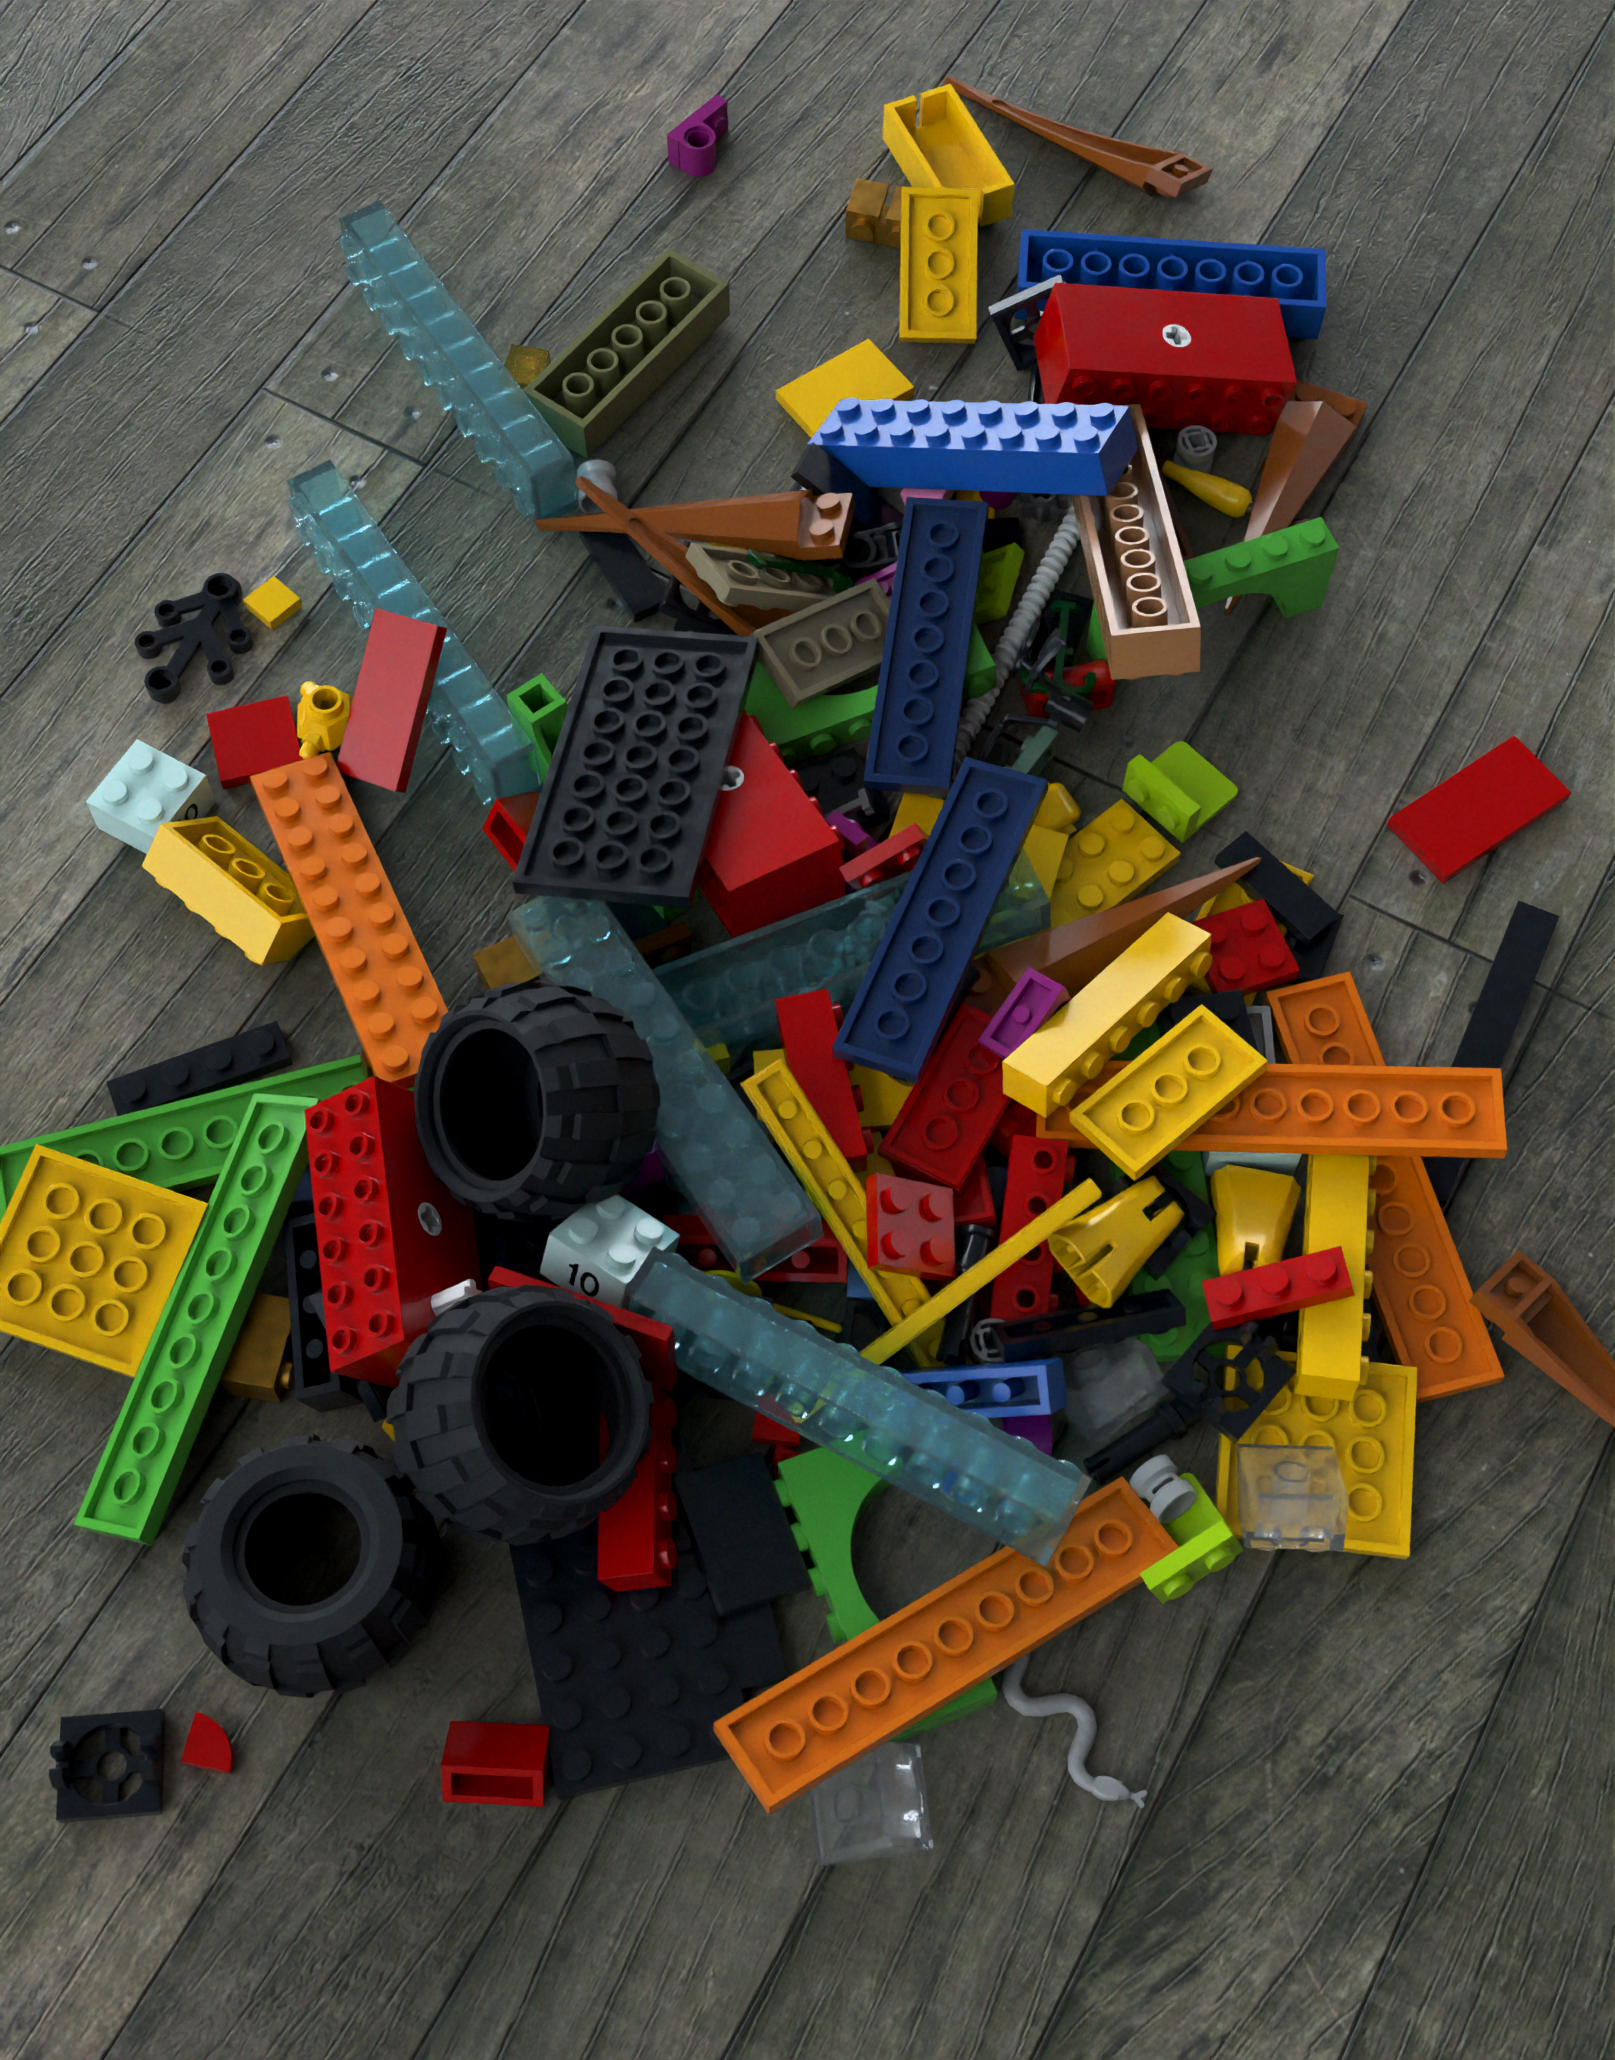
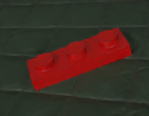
M1341 1246L1202 1281L1214 1331L1243 1324L1245 1321H1255L1355 1296Z

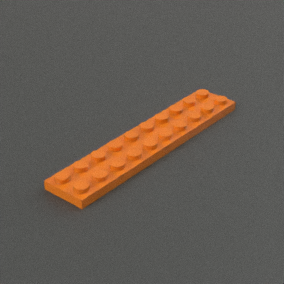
M329 751L249 776L253 791L374 1075L406 1089L413 1087L415 1084V1074L418 1072L421 1061V1051L430 1032H436L440 1027L442 1016L448 1012V1009L331 752Z
M1350 971L1266 992L1264 1000L1266 1006H1270L1271 1020L1287 1064L1386 1066ZM1378 1155L1375 1175L1369 1176L1368 1188L1376 1189V1201L1373 1216H1367L1366 1229L1374 1230V1245L1371 1257H1365V1264H1368L1370 1271H1372L1371 1295L1397 1365L1417 1367L1416 1404L1501 1383L1505 1375L1482 1315L1469 1302L1474 1294L1421 1156Z
M1108 1060L1103 1065L1100 1073L1094 1079H1088L1081 1085L1066 1105H1060L1047 1118L1037 1113L1036 1137L1068 1141V1148L1099 1149L1070 1123V1112L1132 1061ZM1267 1064V1070L1184 1139L1173 1151L1505 1158L1507 1141L1501 1068Z
M1123 1476L715 1721L713 1731L770 1815L1142 1583L1144 1580L1140 1573L1178 1549L1179 1546Z

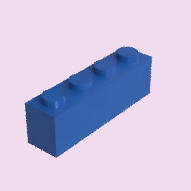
M1062 1358L881 1370L862 1378L867 1425L1049 1415L1067 1407Z

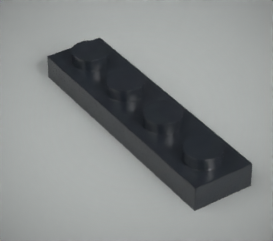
M276 1020L106 1081L117 1116L230 1088L291 1066L293 1062Z
M1167 1288L1118 1298L1111 1308H1102L1097 1304H1089L991 1324V1342L1005 1363L1033 1360L1036 1356L1055 1352L1072 1353L1081 1347L1098 1343L1116 1344L1122 1342L1127 1337L1141 1334L1158 1335L1166 1333L1170 1328L1186 1325V1308L1171 1290Z

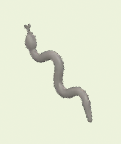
M1031 1652L1007 1666L1003 1674L1002 1691L1009 1706L1024 1716L1042 1717L1068 1712L1077 1719L1078 1728L1067 1757L1068 1771L1073 1781L1084 1790L1092 1792L1096 1798L1102 1801H1119L1129 1798L1134 1800L1137 1806L1142 1809L1145 1804L1141 1798L1147 1795L1146 1790L1132 1793L1122 1784V1781L1105 1775L1093 1777L1086 1771L1085 1761L1093 1746L1098 1730L1095 1712L1082 1697L1067 1692L1040 1697H1029L1022 1690L1021 1682L1029 1665Z

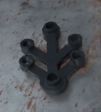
M226 573L213 574L205 580L201 592L175 601L164 600L159 602L155 606L154 613L158 624L164 627V629L154 632L144 631L136 636L134 641L138 654L144 659L156 658L160 655L163 646L182 640L167 666L154 667L145 676L144 683L146 689L154 701L167 704L173 702L178 697L181 691L179 679L201 644L209 662L207 664V671L210 680L216 685H225L232 681L234 678L232 664L229 659L224 657L212 627L220 613L229 630L226 634V639L230 650L237 654H243L253 647L250 630L243 626L236 608L242 600L243 591L240 583L231 575ZM202 609L197 618L180 623L181 615ZM166 612H174L170 616H162ZM239 637L245 638L241 642H234V640ZM146 643H154L150 647H143ZM220 668L226 669L223 673H215Z

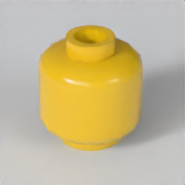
M1048 782L1047 794L1033 825L1068 834V838H1070L1077 832L1073 824L1079 819L1081 810L1063 784H1049Z

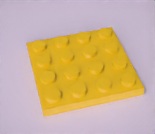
M36 1144L0 1223V1332L135 1379L168 1297L209 1204Z
M1228 1345L1225 1349V1359L1233 1360L1243 1347ZM1277 1351L1276 1355L1296 1370L1297 1353ZM1255 1357L1245 1368L1247 1375L1246 1383L1260 1394L1263 1389L1264 1374L1258 1359ZM1369 1362L1366 1385H1358L1352 1401L1294 1394V1374L1236 1444L1220 1432L1215 1507L1237 1539L1405 1560L1410 1556L1417 1367ZM1224 1366L1223 1390H1235L1240 1385L1239 1373L1232 1367ZM1237 1396L1231 1398L1222 1397L1228 1411H1237L1248 1407Z

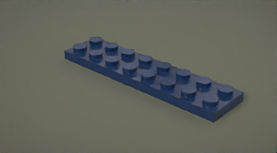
M907 497L863 780L865 789L945 796L949 794L989 513L988 502Z
M965 757L832 1046L834 1057L919 1084L1047 794V779Z

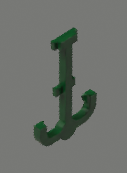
M749 548L747 551L749 553L747 558L755 568L763 569V567L832 578L834 580L832 590L837 594L854 587L853 581L849 578L850 572L839 566L834 559L811 560L825 565L822 566L805 563L794 558L788 560L760 555L755 549Z
M1056 600V603L1052 602L1051 611L1061 612L1059 629L1061 630V637L1066 643L1069 613L1079 614L1080 605H1076V602ZM1065 647L1055 655L1054 679L1052 680L1063 689L1066 688L1082 697H1086L1094 689L1096 673L1087 672V675L1082 677L1085 683L1083 686L1067 685L1062 680L1064 657H1073L1074 648ZM1022 667L1021 684L1025 688L1030 673ZM1037 682L1034 683L1031 693L1044 694L1048 698L1052 694Z

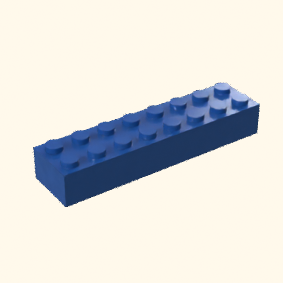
M1022 229L1016 294L1061 274L1062 279L1069 284L1278 298L1287 337L1318 339L1326 310V249ZM1048 299L1036 302L1039 311H1044ZM1025 308L1015 313V319L1026 320L1028 317Z
M846 398L839 401L807 443V446L815 443L868 487L1108 496L1138 450L1129 406H1118L1110 403L1074 405L1071 402L1037 404L1033 401L1023 403H1000L998 401L976 403L963 402L962 400L929 402L925 399L893 401L889 398L880 400Z

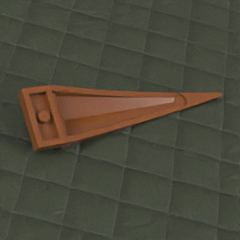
M945 76L943 85L951 84L955 91L1150 197L1158 192L1165 197L1177 198L1206 184L1213 170L1182 152L1118 140L1063 124L1012 105L951 76Z
M1296 378L1297 384L1276 424L1244 541L1287 528L1291 525L1319 484L1353 441L1368 403ZM1243 594L1227 598L1224 609L1225 617L1231 614Z
M579 476L575 484L739 636H750L752 632L794 614L787 609L772 608L771 610H762L753 605L739 604V606L733 607L722 603L716 597L717 593L706 581L698 577L696 574L697 570L685 558L688 547L641 518L585 477ZM833 690L823 695H830Z
M812 489L630 510L672 538L709 542L745 549L750 548L756 551L805 561L843 558L856 504L853 493H826L814 496ZM605 512L534 520L537 529L540 531L627 533Z
M1255 857L988 951L985 955L973 960L972 965L979 970L981 978L979 981H976L963 1001L995 1016L1028 967L1064 986L1072 999L1167 912L1184 919L1254 869L1262 858Z
M1518 1250L1476 1291L1469 1302L1482 1312L1486 1319L1495 1323L1506 1332L1501 1339L1615 1428L1614 1359L1582 1319L1556 1280Z

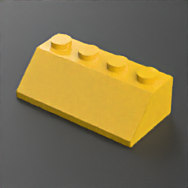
M218 816L160 824L142 867L155 877L156 882L160 886L171 890L182 899L190 911L200 914L211 923L219 935L230 939L241 948L249 960L261 966L289 960L315 936L290 875Z

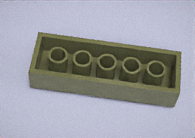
M668 248L523 390L527 422L583 457L588 458L730 316L729 283Z

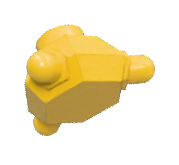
M312 681L304 682L300 688L303 697L298 704L297 737L302 739L301 743H303L299 753L303 760L317 756L321 751L324 752L325 749L334 751L341 747L354 697L333 686H319Z

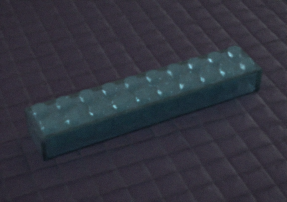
M380 200L340 218L342 236L339 237V243L348 259V263L344 267L349 280L354 286L360 285L368 306L371 310L377 309L387 332L390 335L396 334L405 357L408 360H415L421 378L426 385L432 384L434 386L438 400L444 410L448 411L451 409L463 436L467 437L470 435L473 439L478 456L483 463L489 462L492 465L494 475L501 488L504 490L509 488L522 516L528 515L536 525L534 520L561 517L577 509L578 500L572 455Z
M328 460L287 480L291 493V498L287 499V504L298 523L294 524L298 538L304 546L309 544L314 549L313 556L318 567L324 574L330 572L334 578L332 583L338 596L342 601L349 599L353 605L351 607L352 613L362 629L367 627L371 629L376 608L447 628L426 714L428 713L433 720L431 723L432 728L439 741L443 745L449 743L453 748L452 755L460 771L463 774L469 772L474 778L473 786L480 800L484 804L490 802L493 806L497 798L534 791L540 794L542 784L535 745L332 461Z
M1024 848L1021 850L975 956L1051 927L1050 901ZM913 870L604 987L607 999L614 1008L619 1007L634 1021V1030L640 1039L646 1040L654 1059L653 1069L656 1078L682 1069L684 1055L720 1043H725L729 1051L778 1032L775 1015V999L828 988L831 1004L839 1003L841 1007L853 1003Z
M538 896L506 914L515 941L542 982L553 981L590 991L592 996L604 998V1001H608L614 1008L619 1007L634 1021V1030L640 1039L646 1040L654 1059L653 1069L656 1082L659 1083L660 1107H658L656 1121L658 1131L653 1147L742 1283L745 1285L823 1237L820 1213L606 903L596 900Z
M653 1246L625 1289L622 1309L672 1325L674 1328L676 1363L679 1370L1045 1567L1047 1566L1092 1478L1081 1473L1080 1469L1074 1464L1052 1458L1037 1450L1035 1445L1029 1440L1003 1432L992 1426L991 1422L984 1416L977 1413H968L954 1406L939 1392L922 1389L905 1380L903 1375L897 1370L873 1363L862 1357L852 1346L836 1343L824 1337L807 1322L790 1319L775 1311L767 1301L757 1297L751 1298L732 1288L722 1277L708 1275L694 1268L682 1256L676 1253H666Z

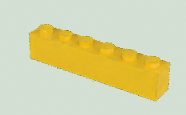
M1167 912L1002 1061L1003 1094L1045 1118L1060 1105H1066L1081 1085L1088 1079H1094L1111 1057L1116 1053L1123 1052L1131 1039L1141 1029L1151 1026L1158 1014L1170 1002L1174 1003L1179 1000L1186 987L1197 977L1202 978L1208 972L1213 959L1210 954L1211 934Z
M1308 1154L1302 1256L1341 1246L1355 1296L1299 1309L1294 1394L1352 1401L1358 1385H1366L1369 1357L1361 1356L1362 1341H1368L1371 1315L1370 1313H1363V1299L1370 1298L1373 1275L1372 1271L1365 1270V1257H1371L1374 1245V1230L1366 1228L1367 1216H1373L1376 1201V1189L1368 1188L1369 1176L1375 1175L1378 1155Z

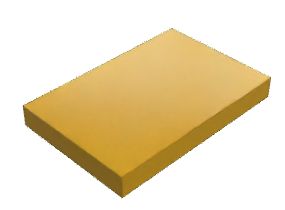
M869 338L776 390V400L810 438L813 437L840 400L846 398H857L858 400L889 398L893 401H906L914 396V386Z

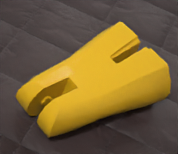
M1227 1164L1223 1168L1214 1171L1210 1178L1214 1211L1217 1213L1215 1220L1220 1277L1242 1271L1245 1260L1252 1261V1268L1281 1261L1285 1243L1301 1200V1186L1297 1184L1293 1176Z
M1150 1176L1130 1186L1107 1202L1067 1222L1047 1237L1050 1252L1091 1303L1097 1304L1102 1308L1112 1307L1146 1261L1173 1232L1185 1215L1174 1200L1152 1213L1153 1216L1149 1219L1142 1212L1145 1207L1148 1208L1165 1191V1188L1155 1176Z

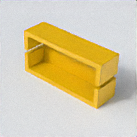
M951 84L921 93L918 128H916L917 99L914 95L884 105L883 140L912 187L978 189V222L981 227L1011 217L1015 184Z

